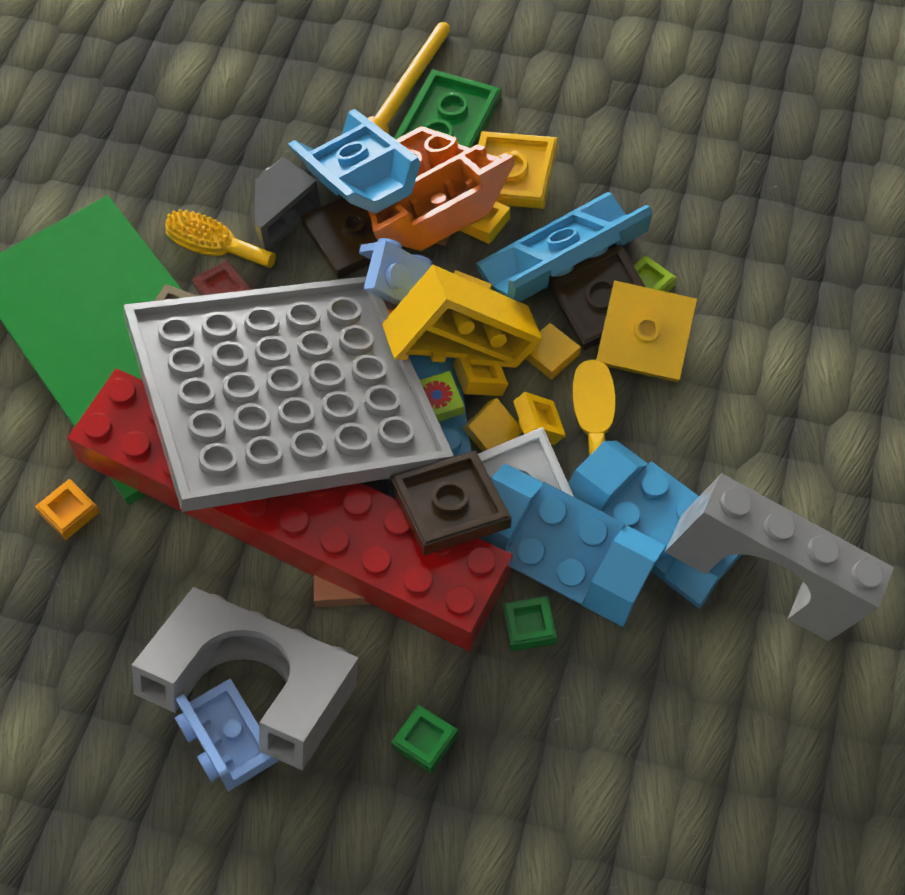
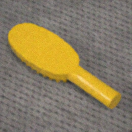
M181 209L178 212L174 210L171 215H167L168 218L165 222L167 236L176 244L190 251L211 256H222L231 253L271 268L275 263V253L234 238L232 232L226 226L222 225L221 222H217L216 219L213 220L212 217L202 216L201 213L196 214L194 211L190 213L188 210H185L183 212Z
M592 359L579 364L573 379L574 412L580 428L588 435L589 456L606 441L605 433L608 432L613 424L615 414V389L609 368L603 362Z

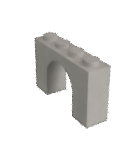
M722 473L681 515L665 550V553L704 574L708 573L723 558L735 554L761 557L785 567L803 581L788 620L826 641L835 638L880 607L894 569L893 566Z
M193 587L131 665L134 695L176 713L179 705L175 698L182 694L187 698L203 675L213 667L227 661L240 659L264 663L275 669L283 677L286 684L259 722V751L303 770L357 686L359 657L350 654L341 647L330 646L309 637L299 629H291L267 619L259 612L249 611L232 604L217 594H209Z

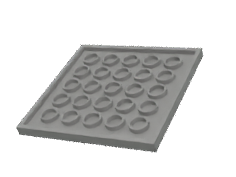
M367 276L123 305L124 321L181 512L388 479L392 475L454 457L409 356L407 360H398L393 357L382 323L390 314L382 298L364 290Z

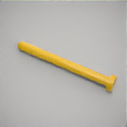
M441 22L437 24L376 116L368 117L370 121L387 134H389L388 124L450 33L448 23Z

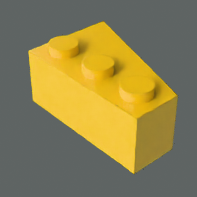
M432 265L382 323L393 357L398 360H407L409 355L430 356L432 362L444 363L446 357L467 358L470 365H501V367L517 368L543 340L528 305L435 265Z

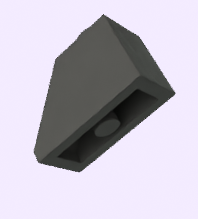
M284 157L271 167L266 168L255 180V228L260 248L268 251L302 222V215L321 206L317 180Z

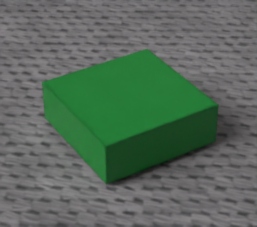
M548 596L503 603V614L511 651L557 644Z
M418 704L392 740L391 746L392 749L432 774L458 737V729Z

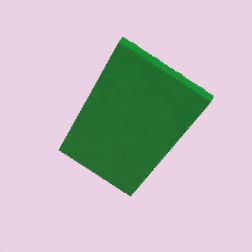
M108 195L0 253V322L73 427L81 419L115 368L142 380L124 321L123 305L154 301L165 284L182 290ZM108 476L128 506L146 495Z

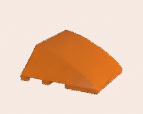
M423 126L396 139V141L419 158L421 166L411 195L376 214L368 211L375 238L392 239L404 247L423 251L490 214L515 164L514 157L505 153L500 158L486 153L485 147L475 145L471 148L459 145L456 137Z

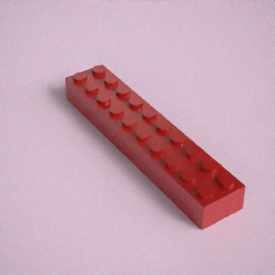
M115 368L67 439L78 462L181 511L143 381ZM362 483L183 512L312 576L316 575L365 598L366 602L469 652L511 573L513 554L479 538L424 556L398 501Z

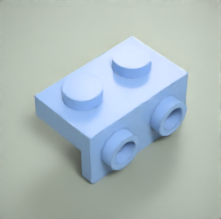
M380 238L377 242L362 244L359 254L371 260L364 290L396 306L432 266L430 259L408 253L401 249L402 245L392 239Z
M231 678L190 702L184 694L175 698L182 713L174 718L188 743L196 738L200 742L205 752L198 755L197 758L211 782L220 777L229 792L279 761L259 751V725Z

